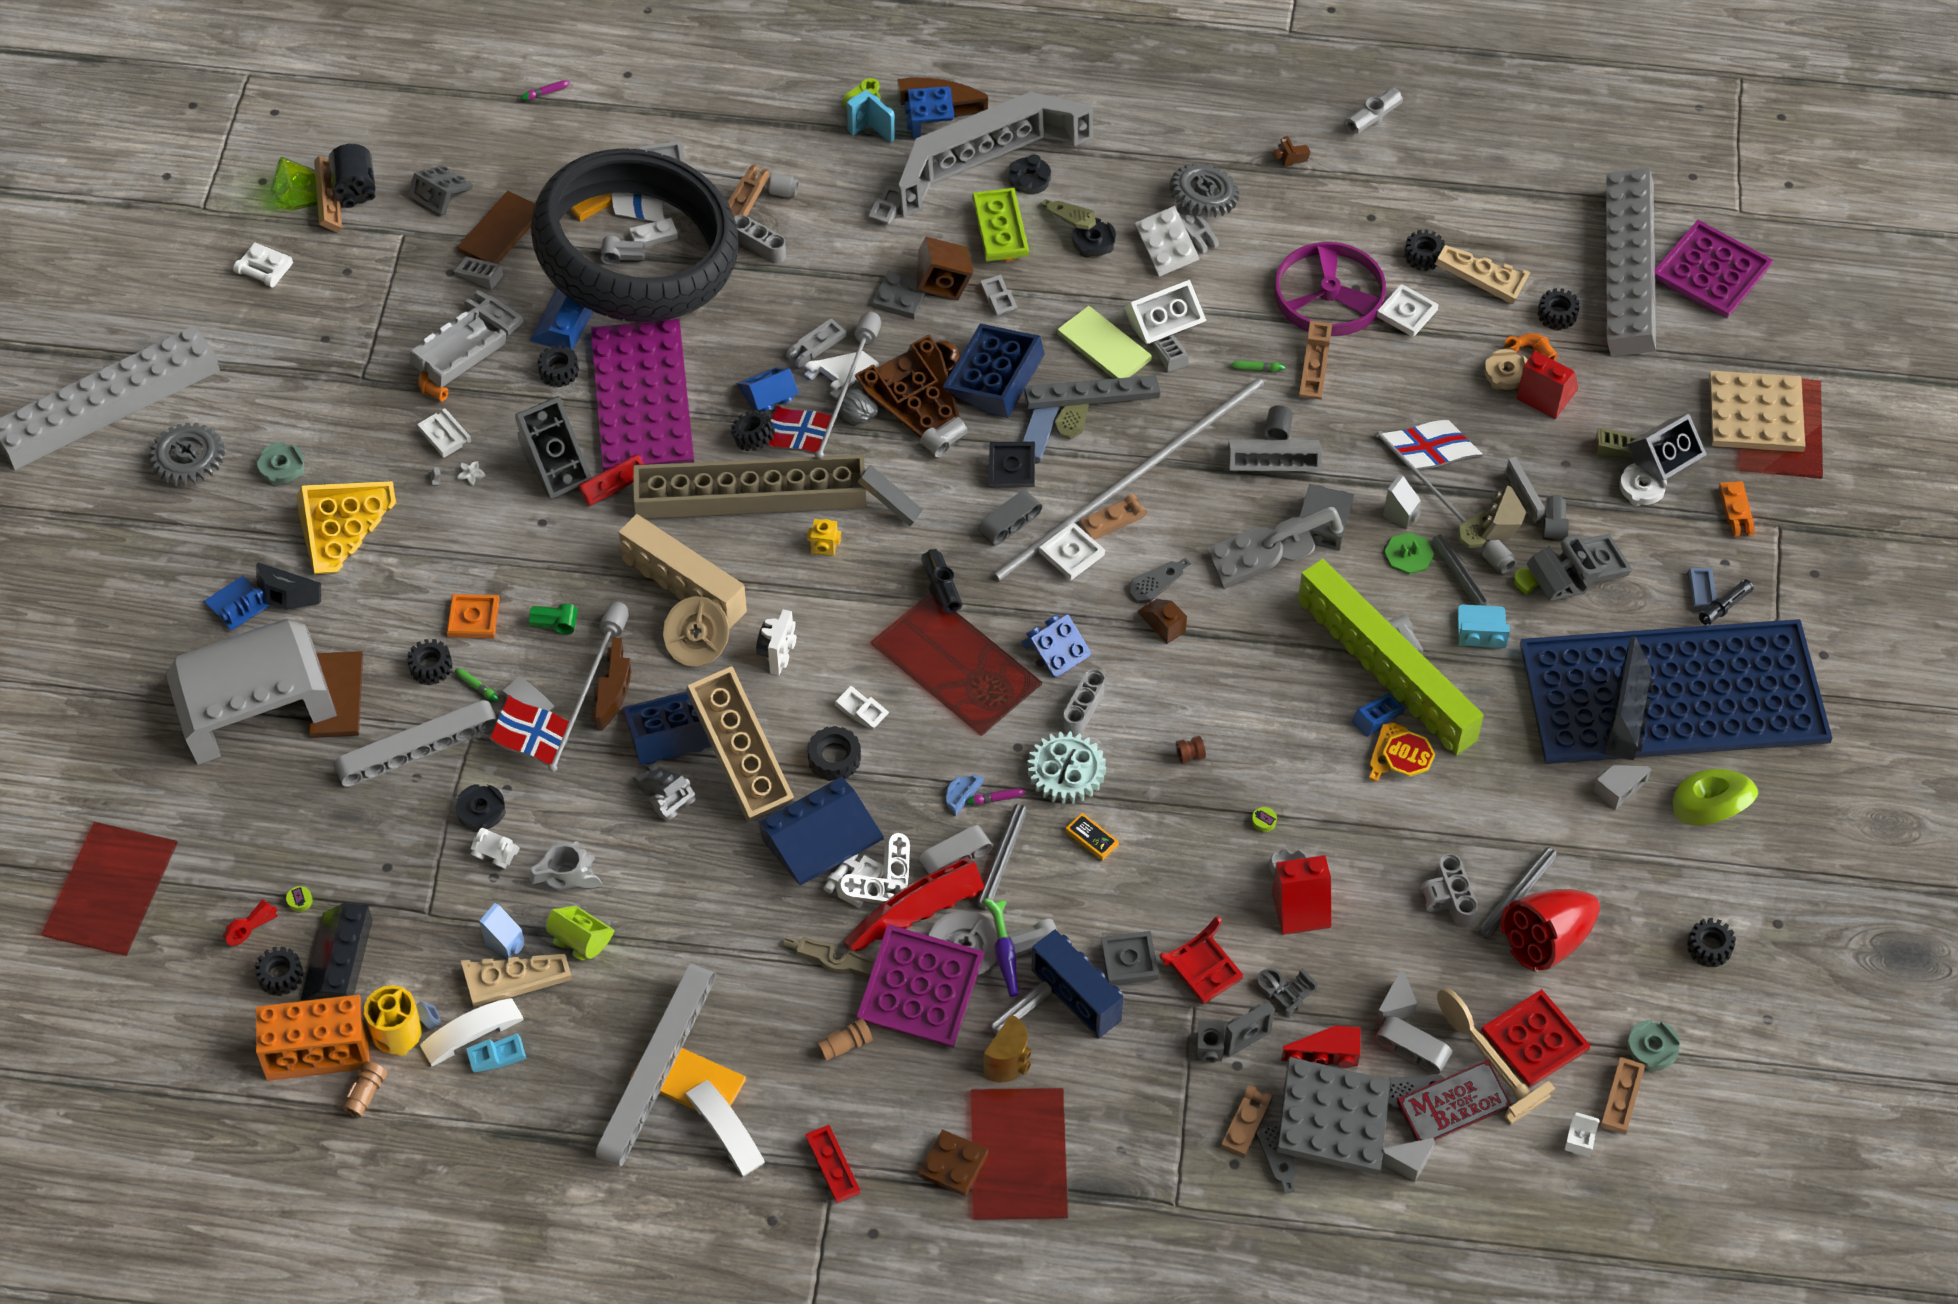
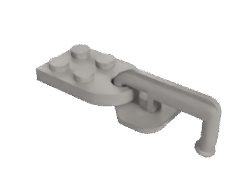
M1328 507L1303 519L1293 517L1279 523L1274 531L1265 527L1253 528L1209 547L1208 550L1224 588L1226 589L1270 570L1281 558L1294 562L1309 556L1315 549V543L1309 530L1330 521L1331 525L1329 528L1332 533L1339 534L1343 531V525L1337 510L1334 507Z

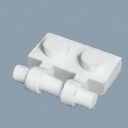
M857 854L840 863L836 871L830 873L827 883L823 888L827 893L831 894L836 888L838 880L844 877L847 871H852L851 874L881 878L884 865L865 855L860 862L855 861L858 857ZM849 881L844 884L845 887H848L849 891L854 888L860 889V885L857 887L850 886ZM874 884L867 885L868 894H870V892L875 887ZM838 894L839 898L845 900L846 902L858 908H860V906L864 902L858 900L845 899Z

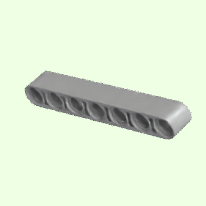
M482 700L338 757L333 765L342 785L346 787L354 786L494 730L498 719L489 701Z

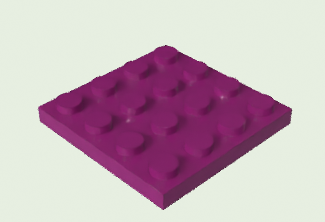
M1697 220L1656 267L1655 280L1728 319L1772 266L1773 259Z
M888 924L856 1017L857 1020L863 1018L865 1023L954 1048L983 961L984 951Z

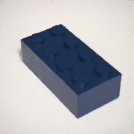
M1054 929L1032 946L1031 971L1042 982L1045 981L1051 986L1052 992L1098 1039L1121 1022L1123 994L1121 990L1115 985L1112 986L1106 980L1104 973L1098 968L1095 969L1089 963L1087 956L1081 951L1078 952L1072 946L1070 939L1066 935H1061Z

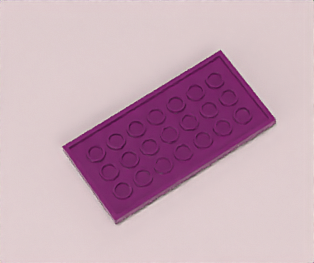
M680 319L591 327L603 471L635 454H639L644 465L694 463Z

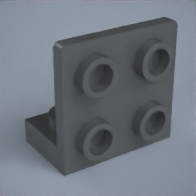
M440 165L435 168L415 172L408 196L442 215L447 212L451 194L472 189L473 184L466 181L465 177L452 173L448 167Z

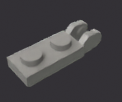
M1182 204L1175 206L1191 241L1195 243L1196 248L1202 254L1207 252V245L1203 241V237H1206L1208 244L1212 248L1219 246L1218 239L1211 231V227L1201 215L1197 216L1195 208L1189 213V204L1185 205L1184 208H1182Z
M480 290L474 293V297L481 303L480 305L470 298L464 301L469 311L476 308L479 310V317L499 330L502 329L508 336L524 322L520 314Z
M829 319L799 339L798 343L788 349L786 357L790 360L797 357L795 365L799 368L803 367L811 358L814 359L845 338L846 331L833 319Z

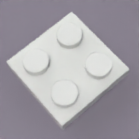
M1401 284L1379 308L1376 317L1414 337L1436 313L1439 304Z
M1072 522L1041 545L1039 553L1068 579L1072 580L1105 555V549Z

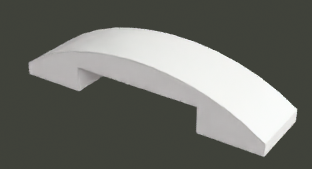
M512 998L496 1001L474 1009L449 1022L422 1042L420 1047L432 1067L454 1056L455 1049L497 1028L503 1031L524 1019Z
M708 1080L686 1093V1096L699 1115H703L728 1151L729 1158L742 1177L765 1164L758 1148L737 1115Z

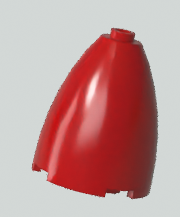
M1552 889L1536 892L1519 898L1505 906L1500 920L1501 933L1506 934L1510 946L1513 948L1509 952L1523 967L1534 972L1547 970L1571 955L1588 937L1598 919L1600 903L1594 895L1581 890Z

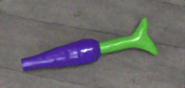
M986 898L982 903L993 916L998 939L994 945L995 955L1007 985L1008 994L1010 997H1015L1019 995L1015 947L1012 940L1007 938L1003 919V910L1007 901L1000 900L995 903L993 900Z

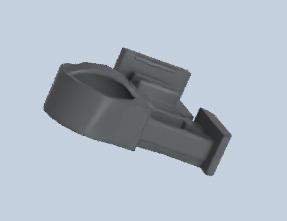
M1268 968L1259 973L1257 989L1268 1000L1274 998L1285 1010V1017H1290L1295 1009L1298 1011L1302 1008L1303 1000L1317 990L1318 983L1303 968L1300 969L1299 975L1296 977L1297 980L1293 981V983L1289 981L1288 984L1280 972ZM1267 977L1274 988L1263 986L1261 979Z

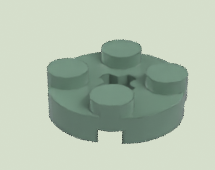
M282 442L271 444L263 449L261 457L257 461L260 475L264 480L270 482L272 486L289 483L304 474L305 463L303 454L293 444L292 447ZM278 461H282L283 463H285L282 466H277Z
M1645 1020L1635 1025L1627 1042V1049L1635 1062L1644 1064L1646 1071L1655 1072L1656 1070L1665 1069L1675 1062L1679 1053L1680 1040L1678 1034L1670 1025L1664 1022L1659 1024L1652 1022V1020ZM1648 1041L1652 1043L1658 1042V1049L1650 1048Z

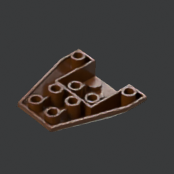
M930 334L913 342L907 352L877 368L873 364L854 375L868 396L920 438L928 429H938L952 418L960 417L954 395L943 389L948 379V373L942 352Z

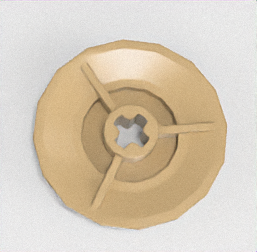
M693 596L681 600L670 610L664 622L663 637L666 649L675 660L685 666L700 667L712 663L722 654L728 643L730 628L727 616L719 604L707 597ZM699 628L702 630V633H699L697 636L694 632Z

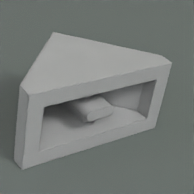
M1399 972L1378 1012L1377 1023L1383 1024L1388 1016L1402 1019L1415 1015L1417 1001L1404 972Z
M1434 1138L1383 1148L1382 1165L1415 1182L1432 1154L1435 1144Z

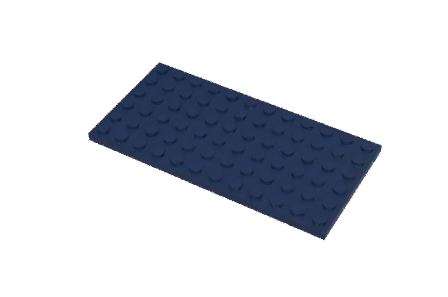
M1801 619L1525 638L1520 641L1545 764L1621 759L1606 755L1605 749L1619 675L1631 636L1637 638L1652 669L1650 679H1654L1652 693H1647V698L1651 699L1648 713L1644 712L1643 718H1647L1645 732H1640V737L1644 738L1641 752L1636 751L1635 757L1828 744L1833 739Z

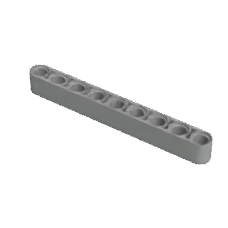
M695 964L688 966L598 1144L596 1158L618 1166L624 1164L714 984L716 976L714 971Z

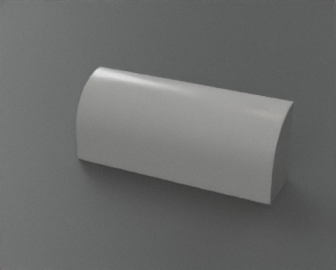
M1228 439L1230 470L1322 471V446L1319 440Z

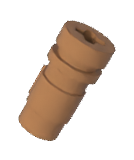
M861 1018L855 1021L854 1025H847V1029L843 1031L838 1030L826 1036V1039L818 1042L817 1045L824 1060L827 1061L850 1051L854 1047L858 1049L862 1047V1043L866 1045L872 1042L873 1038L867 1024Z
M365 1061L361 1072L357 1075V1083H352L345 1096L347 1101L343 1106V1110L354 1117L361 1118L375 1095L374 1092L381 1087V1082L384 1081L388 1072L376 1063Z

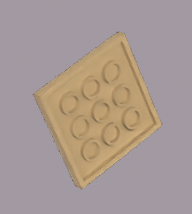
M1710 371L1712 446L1804 452L1805 432L1801 376Z

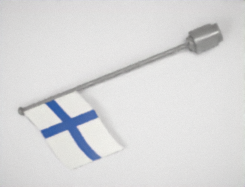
M692 167L700 173L738 180L742 178L740 175ZM773 173L765 185L766 189L769 190V194L790 198L791 196L796 197L799 180L794 179L793 176ZM612 193L613 209L616 216L648 222L664 220L663 201L640 194Z

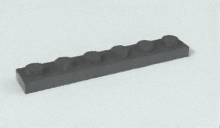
M1156 375L1024 387L1028 409L1160 398L1161 393Z

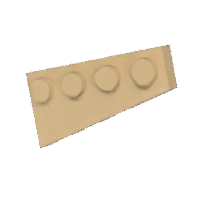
M565 954L532 956L531 959L508 957V960L494 961L492 958L482 959V962L461 960L474 1008L572 980Z

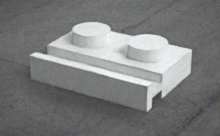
M445 408L442 409L440 414L436 413L417 424L419 431L443 458L462 448L464 443L471 442L470 435Z

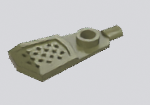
M1047 199L1040 203L1042 206L1047 207V211L1076 228L1089 230L1096 225L1094 210L1061 201L1052 202Z
M1089 404L1064 406L1054 423L1060 437L1071 440L1083 432Z
M1486 511L1480 512L1457 528L1458 540L1465 547H1482L1486 541L1481 538L1484 531L1482 524L1488 517Z

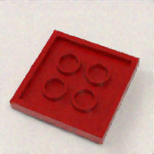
M1543 989L1485 1024L1481 1030L1529 1088L1587 1052L1591 1046Z

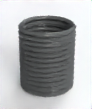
M1276 405L1269 409L1265 435L1269 440H1287L1289 438L1293 413L1288 407Z

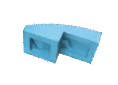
M518 1033L494 1043L491 1039L466 1048L473 1072L492 1070L527 1059L521 1037Z

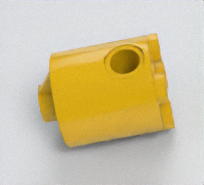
M389 985L376 989L368 996L364 1005V1016L373 1043L384 1053L397 1056L406 1055L419 1042L422 1035V1024L412 994L403 987Z

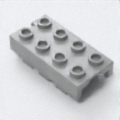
M473 308L468 313L465 311L456 317V321L453 323L449 322L441 327L440 331L435 335L432 333L423 339V343L410 351L409 362L420 372H428V378L442 388L505 345L506 332L502 329L498 333L488 330L484 322L478 317L479 310Z

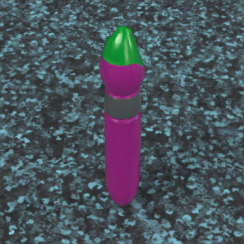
M562 80L529 90L521 95V99L532 100L535 97L564 89L570 82Z
M1016 788L983 795L975 794L969 797L966 802L972 805H981L983 803L1018 798L1025 794V790Z

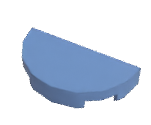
M975 774L962 778L959 776L949 784L946 790V804L955 816L967 804L966 800L973 796L984 783V778Z

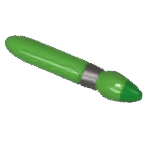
M1234 361L1230 364L1232 368L1239 370L1277 372L1286 369L1279 362Z
M460 668L455 669L456 675L461 680L483 694L487 700L493 702L499 700L492 689L485 686L467 671Z

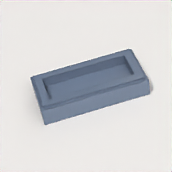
M1689 568L1687 574L1693 611H1704L1710 607L1713 600L1717 599L1712 568Z

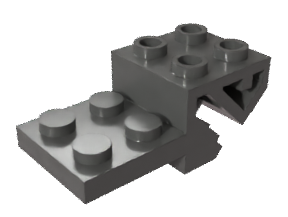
M1610 534L1581 539L1580 535L1565 537L1561 540L1562 543H1560L1563 550L1561 555L1557 556L1555 551L1553 552L1551 547L1548 546L1534 554L1527 562L1528 568L1549 601L1585 594L1594 582L1628 576L1632 572V568Z

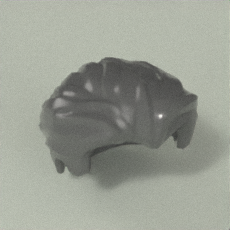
M849 389L845 393L838 415L843 422L847 421L852 425L866 423L869 418H874L877 415L879 404L868 396L863 389Z

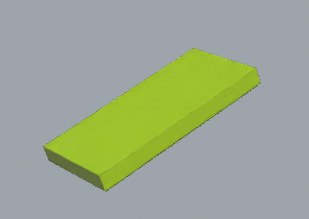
M1007 188L973 192L972 201L986 261L1028 257L1029 248L1015 189Z

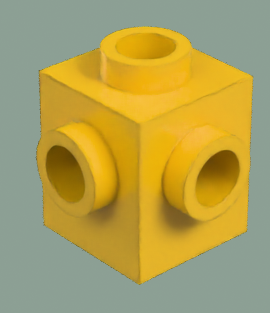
M814 519L813 527H809L807 532V541L811 542V554L835 555L836 545H840L841 531L837 529V521Z

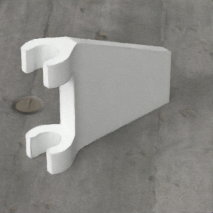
M862 351L848 388L857 382L854 376L856 373L873 364L875 367H878L879 362ZM857 352L823 360L809 361L805 365L808 371L804 375L813 380L819 372L823 373L834 381L830 386L834 389L830 392V395L838 399Z

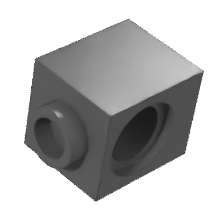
M1198 1021L1196 1060H1203L1206 1063L1222 1061L1224 1022ZM1211 1041L1214 1042L1215 1045L1210 1046L1207 1045L1205 1042Z

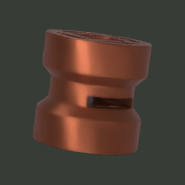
M1200 735L1192 737L1190 741L1184 739L1176 741V752L1181 764L1189 763L1193 758L1198 761L1206 758L1204 742Z

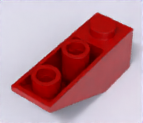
M1332 1026L1284 1045L1281 1061L1288 1062L1289 1058L1292 1057L1322 1065H1339L1343 1068L1358 1066L1361 1027Z

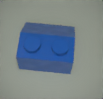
M777 366L737 383L751 408L763 412L774 408L773 404L788 403L794 400L793 396L799 394L790 368Z

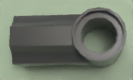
M1552 495L1546 498L1543 538L1562 540L1568 537L1569 520L1566 519V499H1563L1560 495Z

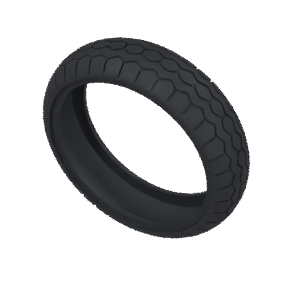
M619 148L593 152L577 158L559 169L548 180L541 190L533 209L531 220L532 243L537 260L546 276L562 293L580 306L603 316L608 315V317L613 319H625V321L656 322L670 320L693 312L717 295L726 284L735 266L738 253V230L734 215L725 197L698 170L673 157L664 154L662 156L661 153L645 152L642 149ZM610 193L645 195L664 201L686 214L702 231L709 246V253L693 267L677 274L649 278L623 275L593 263L578 252L564 234L560 220L572 207L595 196Z

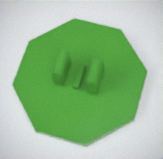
M1410 532L1392 537L1384 551L1391 568L1409 575L1427 570L1434 557V552L1428 540Z

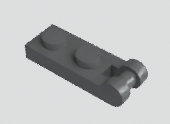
M654 763L648 765L646 771L642 774L638 773L633 777L635 784L640 789L667 798L687 784L682 775L660 769Z

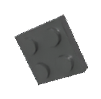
M887 271L873 300V308L915 319L926 292L917 290V278Z
M1151 931L1101 937L1107 979L1111 985L1159 980Z
M1269 1001L1263 1005L1258 1004L1249 1010L1248 1014L1241 1018L1235 1017L1229 1021L1226 1026L1224 1051L1229 1057L1271 1033L1275 1008Z

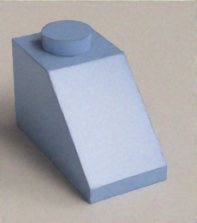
M494 903L479 922L485 946L508 959V957H512L522 950L524 937L522 929L498 904Z

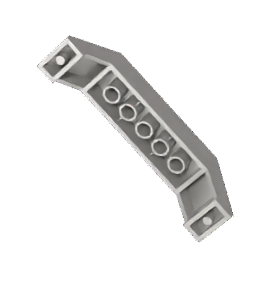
M1028 92L916 138L899 182L902 216L906 217L923 209L922 201L931 184L1039 139L1048 138L1072 143L1074 146L1093 139V108L1087 104Z

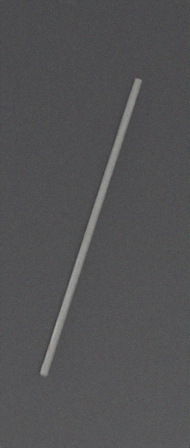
M1257 378L993 574L994 578L997 581L1002 580L1037 554L1039 547L1072 522L1075 524L1080 522V519L1091 514L1264 385L1263 380Z

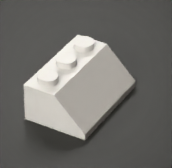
M1190 280L1133 301L1124 307L1132 329L1145 344L1206 321Z

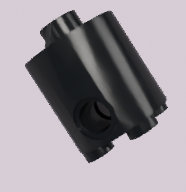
M344 144L333 149L329 154L328 163L334 198L343 203V206L347 208L373 200L376 196V186L370 151L359 144Z

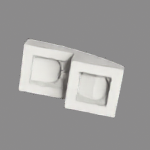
M852 686L835 702V706L842 712L872 730L889 713L872 697L869 699L865 698Z

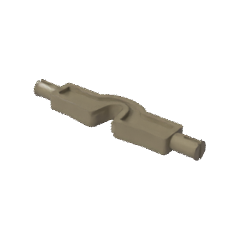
M786 936L783 942V947L797 950V956L818 962L826 970L837 974L853 973L870 978L876 959L864 956L850 949L845 951L840 960H835L833 957L836 948L833 944L802 937L801 941Z

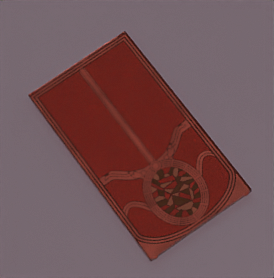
M931 592L871 641L875 648L981 736L1042 685L1041 680L959 613L946 614L945 611H942L937 597Z

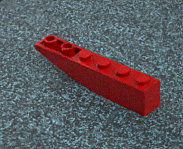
M965 857L905 887L867 916L843 940L844 946L851 951L863 950L868 946V943L875 940H883L888 924L907 929L912 926L913 922L919 919H928L934 915V912L940 909H949L963 898L975 897L978 891L985 888L975 861Z

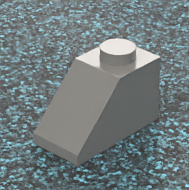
M1401 474L1397 476L1387 490L1383 517L1407 529L1412 522L1416 523L1421 515V510H1419L1421 500Z
M1613 765L1607 771L1602 770L1596 776V785L1593 792L1616 810L1647 783L1651 768L1648 766Z

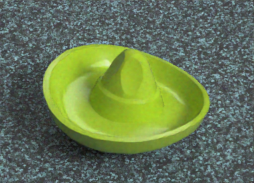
M1727 769L1699 771L1686 777L1678 785L1673 795V813L1679 821L1685 824L1695 826L1713 824L1732 817L1747 808L1758 796V788L1750 778L1736 771Z

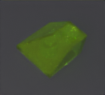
M281 156L270 188L274 204L292 211L318 205L315 170Z

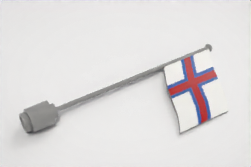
M1449 420L1433 421L1401 431L1376 432V438H1380L1462 523L1467 521L1418 471L1443 466L1465 458L1483 457V454ZM1486 540L1484 542L1482 556L1497 572L1506 574L1516 565L1514 555L1500 540H1491L1489 542Z

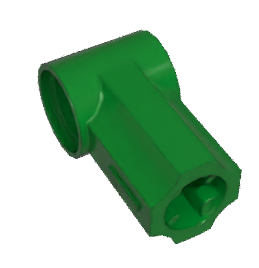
M560 604L558 608L532 606L529 612V626L550 628L559 634L570 635L575 629L578 609L571 604Z

